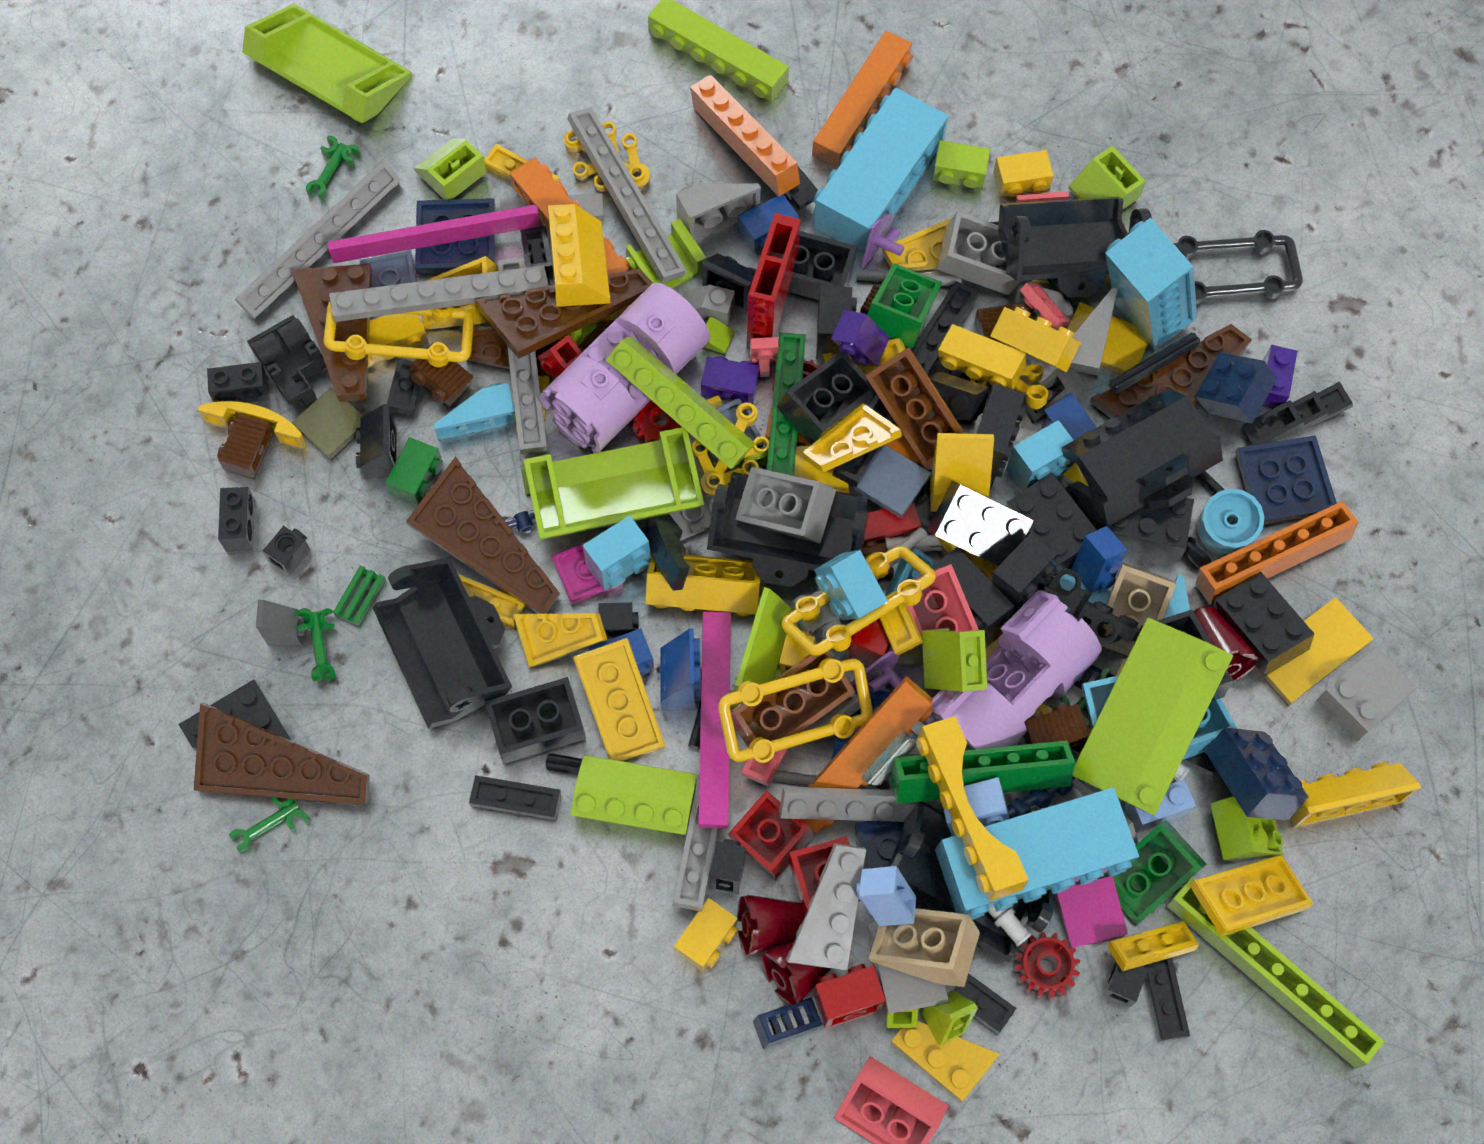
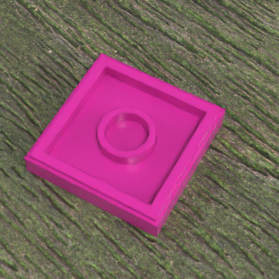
M585 543L551 556L572 607L623 587V584H621L617 588L603 590L586 566L583 550Z
M1113 876L1101 878L1082 886L1081 884L1073 885L1070 889L1055 894L1069 948L1128 934Z

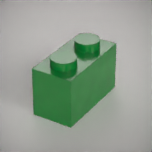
M409 437L385 482L388 493L419 505L422 498L431 489L430 482L434 475H438L442 469L443 460L439 448Z

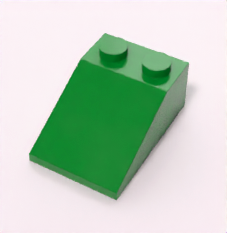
M893 263L871 303L868 316L891 340L899 338L905 346L913 348L942 282Z
M1167 820L1161 822L1135 845L1139 857L1132 862L1133 867L1126 869L1124 873L1113 876L1121 909L1136 926L1207 865ZM1108 872L1098 879L1109 877Z

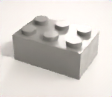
M957 211L946 225L936 270L1009 295L1021 281H1016L1006 274V260L998 232V225Z

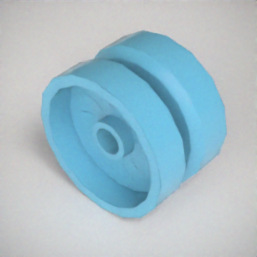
M1227 489L1219 491L1208 500L1198 517L1197 533L1199 540L1207 550L1219 556H1226L1254 543L1264 525L1262 507L1254 496L1243 490Z

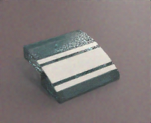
M902 729L863 772L861 779L872 785L883 784L892 774L893 758L908 756L917 747L916 740L918 735L913 733L910 736Z

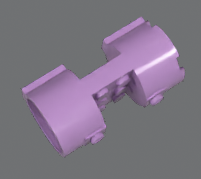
M661 283L651 284L540 394L541 404L544 409H551L554 417L552 420L558 426V430L577 447L581 446L586 449L590 446L594 453H599L651 401L650 398L606 361L622 339L629 336L634 337L675 374L709 342L710 334L705 322L694 307L675 290Z
M1038 590L1001 628L1003 633L998 639L1000 647L986 660L988 689L966 692L940 690L933 698V705L931 706L933 712L923 724L925 726L956 716L967 741L965 751L1016 746L1027 733L1024 722L1035 713V710L1050 696L1057 699L1062 697L1099 658L1098 655L1102 652L1100 642L1083 619L1078 622L1074 616L1065 612L1068 606L1060 602L1056 595Z

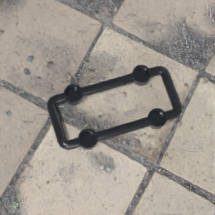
M1260 230L1254 237L1197 241L1192 236H1183L1178 240V243H1173L1187 259L1192 258L1196 252L1253 248L1257 253L1263 254L1269 252L1273 246H1285L1292 280L1283 281L1279 276L1270 275L1262 283L1206 287L1200 281H1195L1196 304L1202 303L1205 297L1263 293L1266 298L1274 299L1278 298L1283 291L1297 290L1303 283L1294 240L1287 235H1273L1268 230Z

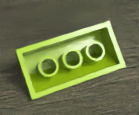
M766 587L763 589L733 692H736L738 687L745 681H752L760 685L771 682L781 675V669H778L777 666L787 635L782 628V620L793 609L771 589ZM741 703L731 705L730 710H733Z
M583 755L575 784L570 815L686 835L698 774Z

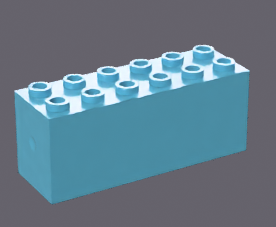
M896 87L890 96L885 95L878 113H873L870 116L866 130L859 132L853 143L854 147L851 151L847 150L844 153L839 168L831 171L825 188H820L817 191L813 200L815 203L812 216H814L813 228L837 241L857 246L856 251L864 255L873 224L885 213H890L893 217L937 155L939 141H944L949 115Z
M1151 218L1145 222H1138L1131 228L1129 235L1122 240L1117 239L1109 245L1105 254L1111 286L1117 289L1115 306L1149 342V346L1156 351L1197 319L1194 266Z
M1114 787L985 826L987 831L1002 844L1017 852L1029 879L1022 891L989 902L986 894L980 892L976 883V871L973 865H969L964 855L965 846L961 837L953 836L943 839L935 849L956 913L970 915L972 920L984 916V913L989 912L988 909L993 907L996 912L1011 908L1013 904L1018 903L1017 900L1022 898L1024 903H1028L1042 898L1041 896L1047 894L1046 891L1051 890L1053 894L1066 891L1075 885L1077 881H1080L1081 886L1095 882L1098 878L1104 876L1106 872H1108L1109 877L1124 873L1126 869L1133 867L1132 862L1139 857Z

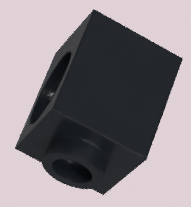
M283 525L263 549V553L270 563L291 575L310 552V548L306 542L307 537L295 528L291 531ZM294 545L291 551L282 552L286 546Z
M632 602L598 603V613L600 614L607 639H613L633 632L634 629H639V613L633 612Z
M1115 961L1103 995L1131 1007L1137 1002L1149 969L1140 966L1122 971Z

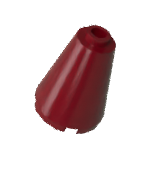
M1201 606L1197 608L1194 613L1211 643L1233 655L1227 668L1233 682L1247 675L1256 666L1254 659L1258 660L1255 652L1214 607Z
M754 895L741 896L738 902L737 918L738 921H742L743 931H738L744 954L755 955L794 942L798 929L805 918L802 904Z
M794 942L770 949L761 956V964L767 980L770 982L774 979L779 987L775 990L776 994L790 1006L800 1003L815 985L819 983V979L826 976L832 969L787 962L786 958Z

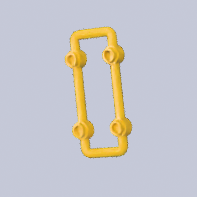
M329 302L327 306L323 338L324 345L331 351L345 352L346 356L352 360H360L366 354L425 359L434 367H443L448 362H464L471 356L474 318L472 313L466 309L453 308L451 306L399 313L431 316L439 324H446L452 318L463 319L461 351L457 352L449 351L447 346L441 342L433 343L428 349L367 344L365 339L359 335L350 336L346 342L335 341L337 322L333 320L331 303Z
M896 546L885 553H872L866 558V562L875 578L886 576L890 569L889 563L899 557L903 558L923 577L918 580L908 579L901 582L897 587L898 592L888 598V602L861 618L855 619L846 626L841 624L832 626L826 632L827 638L818 644H814L794 623L801 619L805 622L815 621L819 617L820 607L831 601L826 592H822L816 597L805 596L799 599L795 605L796 609L783 618L782 628L810 655H822L832 648L836 651H844L850 646L852 635L900 604L904 603L907 606L918 604L922 597V590L935 581L936 573L929 565L904 546Z
M826 658L821 661L816 669L759 685L752 681H745L738 687L736 692L724 695L718 704L727 753L736 762L754 759L760 763H766L773 758L774 753L831 735L842 739L848 738L853 734L855 728L861 727L873 714L865 668L857 659L838 661L833 658ZM853 670L861 709L860 715L849 717L844 714H836L827 725L773 741L759 737L750 743L749 748L739 750L730 710L731 705L742 702L747 706H756L765 695L820 679L835 683L843 677L844 672Z

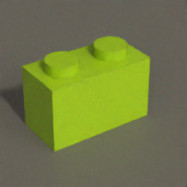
M940 140L933 180L944 184L954 183L965 185L969 188H983L990 148Z

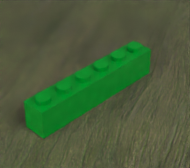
M1068 741L964 751L962 764L963 786L999 778L1003 793L1067 787L1071 785L1075 760ZM916 755L893 758L891 785L897 804L940 800L941 791L937 782L933 783L929 776V764L925 756Z

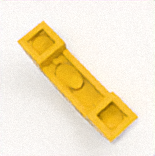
M234 401L212 402L199 405L198 412L204 422L229 428L233 419L236 420L238 413L269 421L280 443L305 449L307 446L302 433L290 421L264 407Z

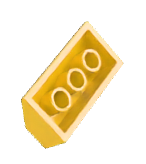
M575 204L548 205L556 307L610 304L602 221Z
M652 555L647 572L645 604L656 608L680 607L685 611L702 609L709 612H735L740 616H749L757 613L761 578L752 567L753 561L684 555L683 559L690 569L683 590L673 591L661 574Z
M1388 761L1374 764L1371 766L1372 769L1362 771L1361 767L1345 771L1343 776L1335 777L1333 773L1318 777L1316 782L1307 783V780H1300L1303 789L1309 797L1290 819L1294 828L1400 804L1421 789L1420 783L1401 763L1389 765Z

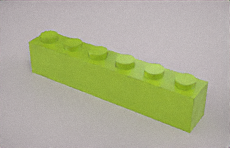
M661 0L648 15V30L654 37L667 41L675 49L686 52L696 61L703 62L712 67L715 72L726 75L737 85L745 86L752 90L760 98H765L772 102L788 82V65L674 0Z
M629 336L622 339L606 359L610 365L730 469L737 466L756 444L634 337Z

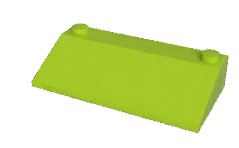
M294 3L245 26L243 54L361 123L378 115L412 76V71Z
M683 427L660 432V440L624 448L552 462L551 454L523 459L540 540L615 525L628 516H631L635 521L704 506L689 434Z
M1147 618L1075 763L1073 777L1101 791L1114 787L1119 800L1149 815L1155 816L1233 655L1203 640Z

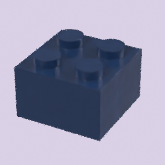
M1220 352L1197 391L1195 398L1209 414L1253 423L1274 386L1277 377L1263 360Z

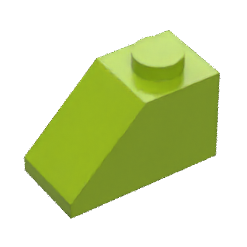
M954 990L947 993L948 1003L925 1007L922 1012L924 1020L939 1045L965 1034L978 1009L974 1002Z

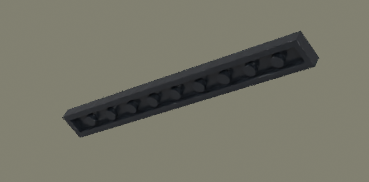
M955 281L911 349L927 376L939 360L938 349L951 325L954 324L960 327L979 295V291L958 281ZM879 398L872 410L886 419L887 409ZM884 445L835 467L832 476L857 488Z

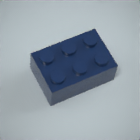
M1224 727L1205 750L1247 817L1289 820L1309 797L1303 789L1301 781L1294 776L1287 765V760L1278 752L1272 738L1266 732Z

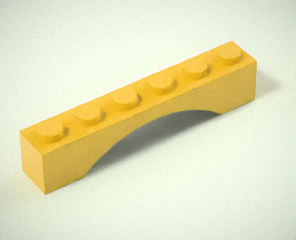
M956 716L922 726L916 740L918 751L928 761L929 776L933 783L937 782L941 791L940 800L945 810L949 809L953 819V831L963 841L965 846L964 855L968 864L973 865L976 871V883L980 892L985 893L990 902L1022 891L1029 879L1017 852L1002 844L990 834L977 819L969 805L962 777L963 755L967 741Z

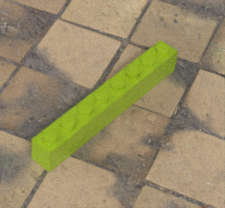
M1191 877L1166 906L1355 1069L1367 1065L1385 1041L1253 928L1250 927L1221 937L1189 886L1195 880Z

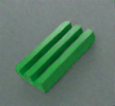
M360 565L335 607L333 614L356 626H360L386 580L385 576L377 575L374 571L366 570L365 567ZM365 576V579L363 580V582H362L361 586L359 587L357 593L355 594L353 600L351 601L350 605L348 606L346 612L343 613L344 610H345V608H346V606L348 605L350 599L352 598L353 594L355 593L357 587L359 586L361 580H362L363 577ZM374 580L375 583L373 584L371 590L369 591L355 618L352 617V614L356 609L358 603L364 596L366 589L368 588L371 581Z

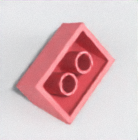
M952 564L934 570L936 579L930 586L922 590L920 602L914 606H908L921 638L922 630L949 628V631L956 632L979 630ZM923 575L917 576L912 579L918 580L919 578L923 577Z
M869 1056L834 1118L874 1144H928L940 1125L949 1105Z

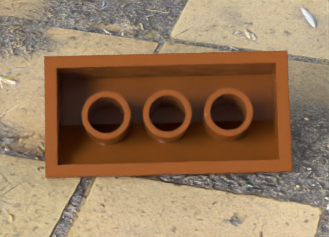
M909 347L865 375L925 468L933 464L937 433L965 434Z
M830 650L818 656L808 655L775 680L816 669L822 660L835 658ZM843 674V677L835 683L820 679L765 695L756 706H747L741 703L731 710V714L739 735L749 748L750 743L759 737L773 741L802 732L853 695L855 690L845 674Z

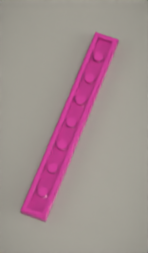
M530 205L329 241L328 248L333 263H340L539 227L540 221L537 205Z
M703 612L698 828L728 829L729 755L718 711L720 699L730 693L731 613Z

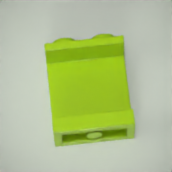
M680 218L671 222V234L667 238L686 269L684 276L661 283L642 249L635 252L631 244L626 245L625 257L630 266L629 270L641 269L652 283H661L671 289L702 273V263L706 256Z
M949 628L922 630L925 688L959 692L988 689L985 630L959 632L949 631Z

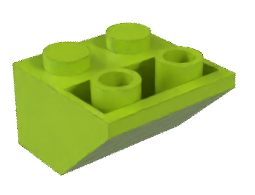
M452 138L414 167V171L444 200L454 199L487 173L483 155L467 140Z
M1112 145L1094 157L1071 182L1068 189L1077 199L1120 197L1124 201V209L1140 198L1146 180Z
M1234 796L1210 804L1223 860L1244 862L1271 858L1281 854L1284 855L1282 850L1283 839L1277 830L1275 819L1247 817Z

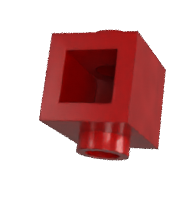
M568 334L537 358L541 361L543 370L554 379L582 352Z

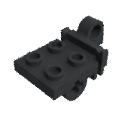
M291 315L247 340L250 348L258 360L262 362L263 367L290 405L301 400L305 407L317 400L315 392L307 379L327 367L319 348L311 340L298 318Z
M1064 569L1059 571L1051 583L1043 590V592L1056 595L1060 602L1071 608L1069 614L1074 616L1078 622L1081 619L1085 622H1088L1089 619L1093 620L1090 628L1100 644L1115 643L1121 640L1122 637L1129 641H1135L1140 630L1137 627L1139 622L1126 615L1118 617L1112 614L1114 609L1103 602H1089L1088 600L1092 593L1081 589V578L1074 570ZM1065 574H1071L1075 578V586L1068 591L1064 590L1060 585V579ZM1104 624L1112 625V634L1105 635L1106 629L1103 628Z

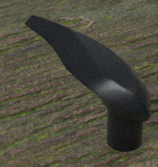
M1188 537L1185 552L1192 563L1199 569L1211 563L1210 557L1197 546L1195 538Z

